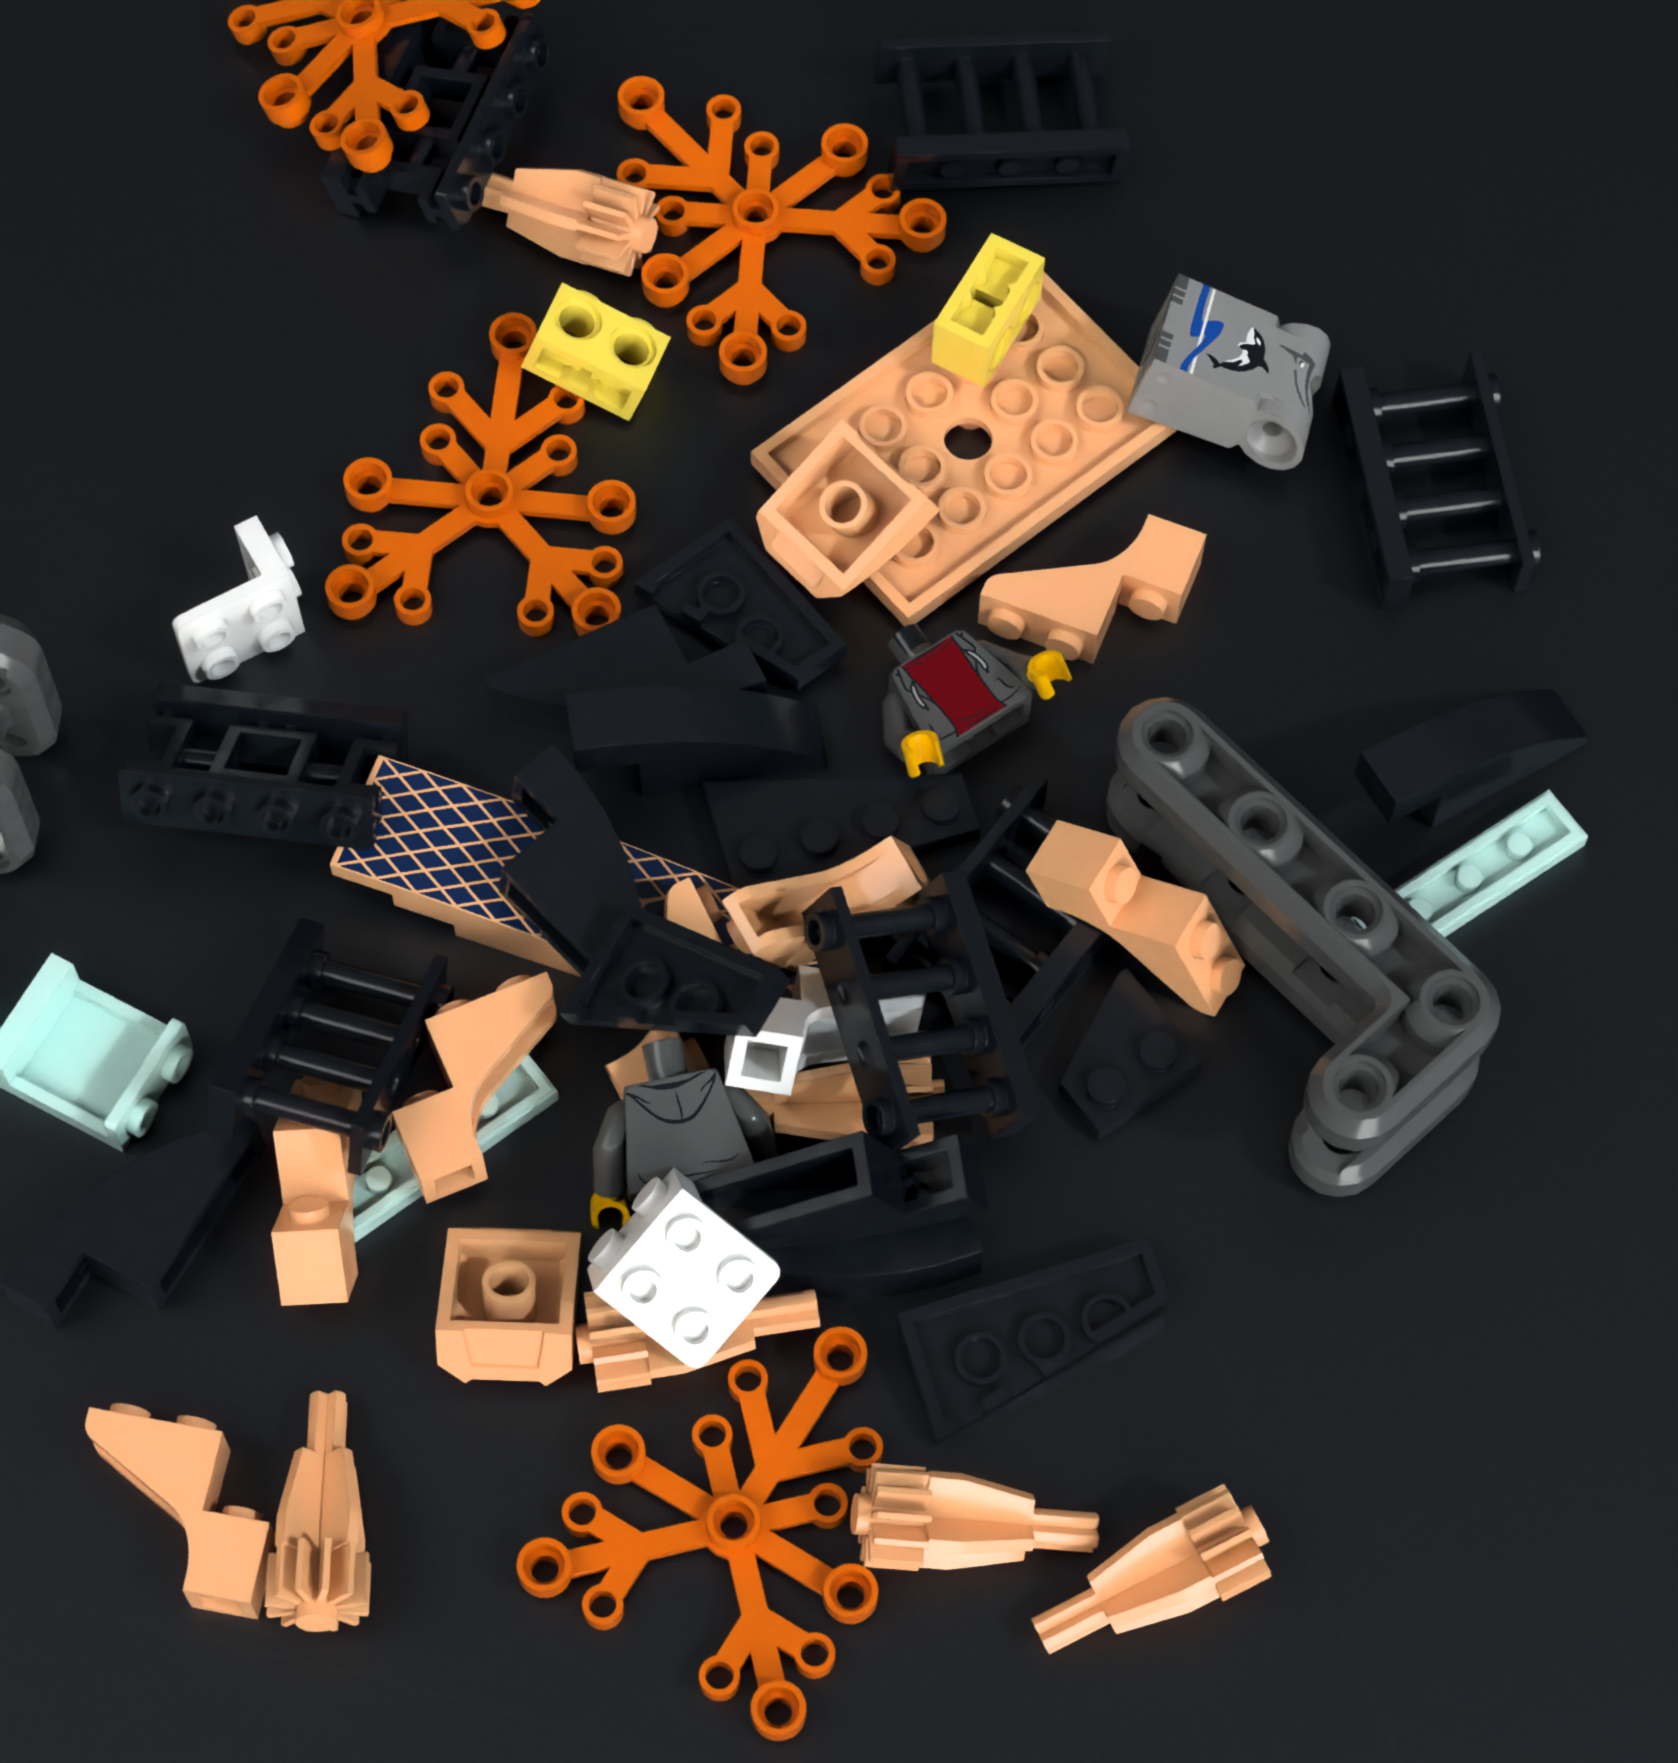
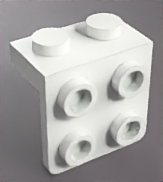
M257 515L234 526L249 581L178 615L172 622L187 672L195 683H200L206 679L217 680L224 678L234 672L240 663L264 651L275 652L288 646L297 635L305 632L297 597L301 596L302 592L291 570V567L294 566L292 556L281 535L276 532L268 536Z
M673 1167L663 1180L655 1177L642 1188L632 1204V1209L635 1213L619 1232L612 1228L597 1241L588 1256V1261L591 1262V1265L587 1268L594 1293L687 1366L700 1368L710 1360L776 1283L780 1276V1269L775 1259L703 1203L695 1184Z

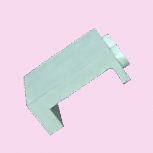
M51 953L0 1028V1088L124 1153L134 1136L138 1138L144 1136L153 1124L159 1107L157 1101L169 1082L176 1084L185 1075L193 1058V1050L191 1049L193 1045L185 1023L172 1018L167 1025L79 979L74 964Z

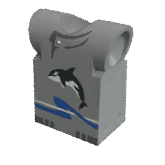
M1179 273L1150 328L1126 412L1226 448L1239 444L1247 456L1269 469L1287 470L1294 468L1303 458L1313 418L1312 396L1321 386L1331 346L1328 335L1317 327L1301 323L1280 325L1277 315Z

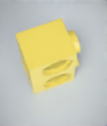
M991 233L934 322L931 362L985 388L1041 298L1045 258Z
M562 282L521 368L630 421L646 392L671 337L656 330L647 321L630 317L601 302L595 295L587 291L577 290ZM565 331H569V332L573 333L574 335H576L577 337H573V336L567 334ZM619 358L625 359L630 364L624 363Z

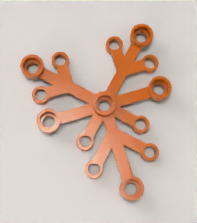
M281 0L260 6H240L230 14L228 26L237 42L243 45H251L259 42L266 35L268 27L316 15H323L329 20L300 27L282 26L270 34L267 45L275 61L282 66H292L299 63L306 56L308 48L327 45L298 76L291 73H282L268 79L259 90L258 100L272 123L283 128H295L301 125L309 116L310 97L353 52L354 81L327 110L321 111L313 117L310 122V131L321 149L331 151L342 147L354 168L366 173H375L381 171L389 164L393 152V142L384 124L381 122L380 107L391 112L397 126L407 132L422 128L430 118L429 108L418 91H404L379 78L377 43L386 37L390 29L435 17H442L467 30L473 44L477 48L491 49L502 43L506 36V29L496 10L490 8L480 9L478 7L505 1L516 8L527 9L538 4L540 0H407L400 2L401 0ZM415 108V109L412 110L411 112L405 113V112H407L408 110ZM355 115V121H353L352 123H350L349 125H347V123H348V122L353 118V116Z
M635 76L623 82L618 90V110L621 119L634 129L648 130L684 166L648 164L642 159L630 158L619 165L617 180L646 188L650 191L651 189L711 192L723 203L687 202L679 196H666L658 201L657 204L660 210L656 213L655 220L657 225H659L658 231L665 236H680L690 226L720 229L682 257L670 253H660L650 257L644 263L641 271L644 296L658 307L670 308L677 305L687 296L690 281L741 245L738 282L707 305H699L692 308L686 318L689 340L698 346H711L721 338L722 325L735 316L734 332L727 335L719 347V366L724 377L737 385L754 383L764 375L767 369V346L758 335L759 317L771 328V341L777 349L785 352L796 351L806 341L805 318L796 311L788 310L762 284L765 244L775 240L782 232L833 235L860 261V274L867 283L884 285L890 282L895 275L896 256L891 248L878 244L873 238L901 240L911 250L919 253L933 250L945 238L946 212L934 200L917 198L906 203L901 209L900 215L891 214L900 205L901 190L891 191L888 174H877L871 177L863 191L835 211L792 208L834 176L851 177L864 168L868 159V138L865 132L856 125L840 123L828 128L821 139V155L771 192L772 169L779 162V141L769 132L758 131L752 133L744 143V159L748 166L747 187L744 190L730 176L733 134L741 125V105L735 97L721 94L714 96L707 103L706 121L710 129L707 153L665 112L664 90L658 81L648 76ZM638 106L649 107L648 109L644 110L634 109ZM720 111H728L733 114L725 119L715 116ZM758 148H766L771 153L759 156L754 154L753 151ZM840 153H848V154H850V155H852V156H851V157H839V156H836V155H838V154H840ZM630 175H640L644 178L637 183L626 180ZM885 190L890 192L892 196L878 198L874 193ZM670 212L682 215L677 220H667L663 216ZM753 217H758L763 219L764 221L749 222L747 220ZM917 228H926L931 232L918 233L914 230ZM879 260L885 262L887 266L882 269H874L868 264ZM661 283H671L674 285V287L667 289L658 288L657 286ZM701 321H708L714 324L709 330H700L695 327ZM791 326L796 328L798 332L787 336L781 334L779 330L783 327ZM739 360H748L753 363L745 367L734 365Z
M516 312L506 313L495 319L490 327L491 352L495 359L499 361L490 418L465 391L464 382L458 374L449 371L440 372L431 378L428 385L430 403L433 408L441 413H451L485 450L482 470L458 445L454 430L442 423L429 425L422 431L420 435L422 455L430 464L443 465L459 484L392 478L388 465L382 460L372 457L355 460L345 470L343 483L347 500L354 508L368 513L377 512L389 503L453 510L419 534L375 530L372 526L364 523L348 527L343 533L342 545L346 559L352 564L342 565L334 569L325 582L328 605L337 616L348 620H357L366 616L374 608L377 594L404 576L403 584L394 596L396 614L407 625L416 626L425 623L433 612L431 594L428 590L433 555L474 526H480L483 528H499L530 562L525 597L517 606L518 624L526 635L541 637L553 629L555 614L553 604L550 601L552 588L571 608L573 627L579 636L622 618L621 604L618 597L612 591L606 589L616 586L622 580L624 573L623 559L619 551L610 546H599L593 550L549 546L523 516L587 521L599 532L617 535L629 529L636 519V498L633 490L626 483L618 480H604L597 483L591 488L588 496L528 490L548 475L561 477L575 470L578 463L576 444L570 437L562 434L552 435L545 439L539 451L508 471L510 454L555 423L573 424L579 421L585 413V400L556 385L550 390L548 398L516 419L523 373L521 365L537 334V327L528 316ZM511 342H520L524 344L522 347L519 348L505 347L507 344ZM443 388L457 390L451 397H441L437 394ZM567 398L577 402L571 408H561L557 405L560 400ZM442 439L449 442L443 449L436 450L429 447V444L434 440ZM558 450L569 454L566 459L556 461L549 457L551 453ZM368 486H375L380 489L373 494H360L361 490ZM489 497L501 500L500 503L492 506L481 504L484 499ZM611 508L622 512L621 515L616 517L602 515L605 510ZM359 539H366L371 542V545L364 550H355L351 547ZM379 556L384 557L368 569L362 567L373 563ZM600 562H610L615 565V568L607 573H601L594 569ZM576 575L587 576L589 581L596 587L587 588ZM349 593H358L363 596V598L355 602L342 601L343 597ZM413 598L424 602L416 610H409L403 607L407 600ZM532 610H541L547 614L540 621H530L525 617ZM597 615L603 616L608 620L607 623L602 625L587 624L589 618Z
M843 1326L833 1327L824 1331L816 1340L813 1355L816 1371L776 1434L766 1398L768 1374L765 1367L752 1359L740 1360L731 1367L728 1373V1390L732 1398L740 1403L755 1465L740 1490L730 1452L733 1444L732 1428L724 1417L716 1414L705 1415L695 1423L692 1430L693 1447L697 1454L704 1458L712 1495L646 1456L644 1440L635 1429L622 1424L611 1425L602 1429L596 1435L591 1446L592 1463L598 1476L611 1484H626L632 1481L695 1520L641 1532L603 1509L600 1501L593 1494L577 1492L569 1496L562 1506L563 1524L566 1530L575 1537L587 1538L593 1536L601 1542L567 1550L561 1542L553 1538H537L528 1542L521 1549L516 1563L522 1587L529 1594L539 1598H551L559 1595L568 1587L573 1578L607 1571L600 1584L591 1587L585 1593L582 1600L584 1618L590 1626L598 1630H608L618 1625L624 1615L623 1600L648 1561L705 1547L716 1556L728 1560L741 1616L717 1654L706 1659L701 1665L699 1685L703 1694L713 1701H726L732 1698L740 1687V1670L751 1655L758 1689L751 1700V1720L756 1731L764 1738L772 1741H785L794 1737L800 1732L806 1719L805 1697L796 1685L785 1681L778 1649L794 1658L795 1666L803 1676L818 1679L826 1676L832 1670L835 1663V1647L826 1635L818 1632L808 1633L768 1609L756 1557L823 1596L827 1612L838 1622L844 1624L863 1622L872 1615L878 1601V1584L874 1575L867 1568L859 1564L848 1563L833 1569L773 1533L774 1531L813 1523L823 1529H832L839 1526L845 1520L848 1512V1498L841 1487L833 1483H822L813 1488L809 1494L766 1503L778 1482L847 1466L855 1472L866 1473L867 1468L871 1469V1463H880L882 1460V1439L876 1431L868 1427L855 1428L844 1438L801 1447L839 1386L854 1383L865 1371L867 1365L866 1343L858 1332ZM835 1352H845L850 1355L853 1362L847 1369L836 1370L829 1365L827 1360ZM743 1373H753L759 1377L761 1383L753 1391H743L737 1387L735 1381ZM708 1428H718L725 1434V1439L720 1445L709 1447L701 1442V1433ZM859 1440H865L870 1442L876 1451L872 1457L861 1460L852 1455L850 1447ZM616 1449L628 1451L632 1456L631 1462L624 1468L611 1467L606 1459L612 1451ZM831 1496L838 1500L841 1507L836 1514L824 1516L815 1509L816 1501L821 1497ZM579 1505H588L594 1509L596 1514L590 1523L578 1525L570 1519L572 1510ZM729 1518H739L745 1522L747 1530L742 1536L731 1538L722 1532V1524ZM545 1561L554 1563L559 1570L553 1580L540 1582L532 1575L534 1568L539 1563ZM848 1587L856 1588L862 1593L864 1599L859 1606L846 1608L837 1599L841 1590ZM605 1596L614 1600L616 1609L608 1617H597L590 1611L592 1602L599 1597ZM810 1645H819L826 1650L828 1658L822 1665L810 1666L801 1657L803 1650ZM722 1667L729 1670L733 1676L730 1685L723 1689L711 1687L706 1677L712 1669ZM782 1703L789 1707L792 1716L787 1723L774 1725L765 1716L767 1708L772 1704Z

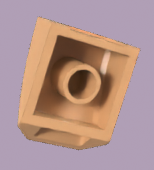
M841 419L759 509L756 519L765 550L814 597L829 598L842 597L877 571L918 534L940 509L851 426Z
M492 1227L448 1228L435 1327L437 1365L464 1383L472 1379L533 1381L547 1386L570 1372L573 1368L582 1232Z

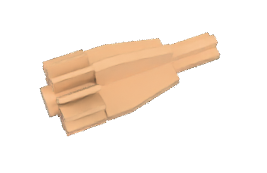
M520 167L515 169L514 178L492 173L485 187L484 198L481 206L508 213L506 227L561 258L628 277L632 276L633 268L640 270L643 267L642 253H651L659 226L656 220L653 219L660 210L658 204L652 203L656 195L654 191L582 169Z
M931 1057L898 1062L909 1098L945 1092L944 1079H932ZM848 1060L800 1070L795 1075L791 1096L745 1089L768 1113L770 1122H774V1133L833 1140L859 1131L867 1133L862 1119L863 1106ZM933 1121L918 1124L921 1134L901 1149L933 1141Z
M814 1289L763 1297L702 1367L756 1349L755 1337L820 1327L817 1297ZM593 1291L584 1292L588 1323L575 1324L580 1365L594 1363L598 1393L652 1385V1378L684 1374L699 1369L687 1366Z
M319 1390L310 1394L307 1448L301 1447L294 1451L277 1512L275 1534L277 1552L268 1553L264 1602V1607H267V1617H281L282 1626L288 1627L295 1623L298 1628L309 1632L338 1631L339 1621L356 1626L359 1624V1616L368 1617L370 1554L365 1552V1534L353 1450L345 1448L348 1402H346V1394L337 1390L329 1394Z
M871 1463V1469L867 1468L866 1486H862L861 1493L854 1494L851 1506V1533L858 1535V1544H862L859 1559L864 1562L863 1567L919 1571V1568L950 1570L1024 1561L1025 1551H1033V1548L1093 1553V1548H1097L1099 1542L1097 1531L1099 1516L1095 1512L1034 1508L1035 1498L1031 1493L963 1473L926 1472V1467Z
M1223 1483L1176 1507L1177 1513L1145 1529L1087 1575L1092 1586L1090 1589L1031 1618L1047 1652L1051 1654L1110 1623L1115 1633L1119 1634L1187 1614L1221 1597L1222 1601H1225L1272 1577L1271 1571L1259 1547L1270 1541L1252 1506L1249 1505L1240 1510L1236 1506L1230 1491Z

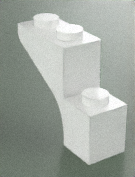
M799 965L792 999L780 997L757 1037L726 1036L724 1045L726 1086L791 1096L795 1075L803 1068L819 1063L848 1060L819 968ZM927 993L878 1000L889 1036L918 1031Z

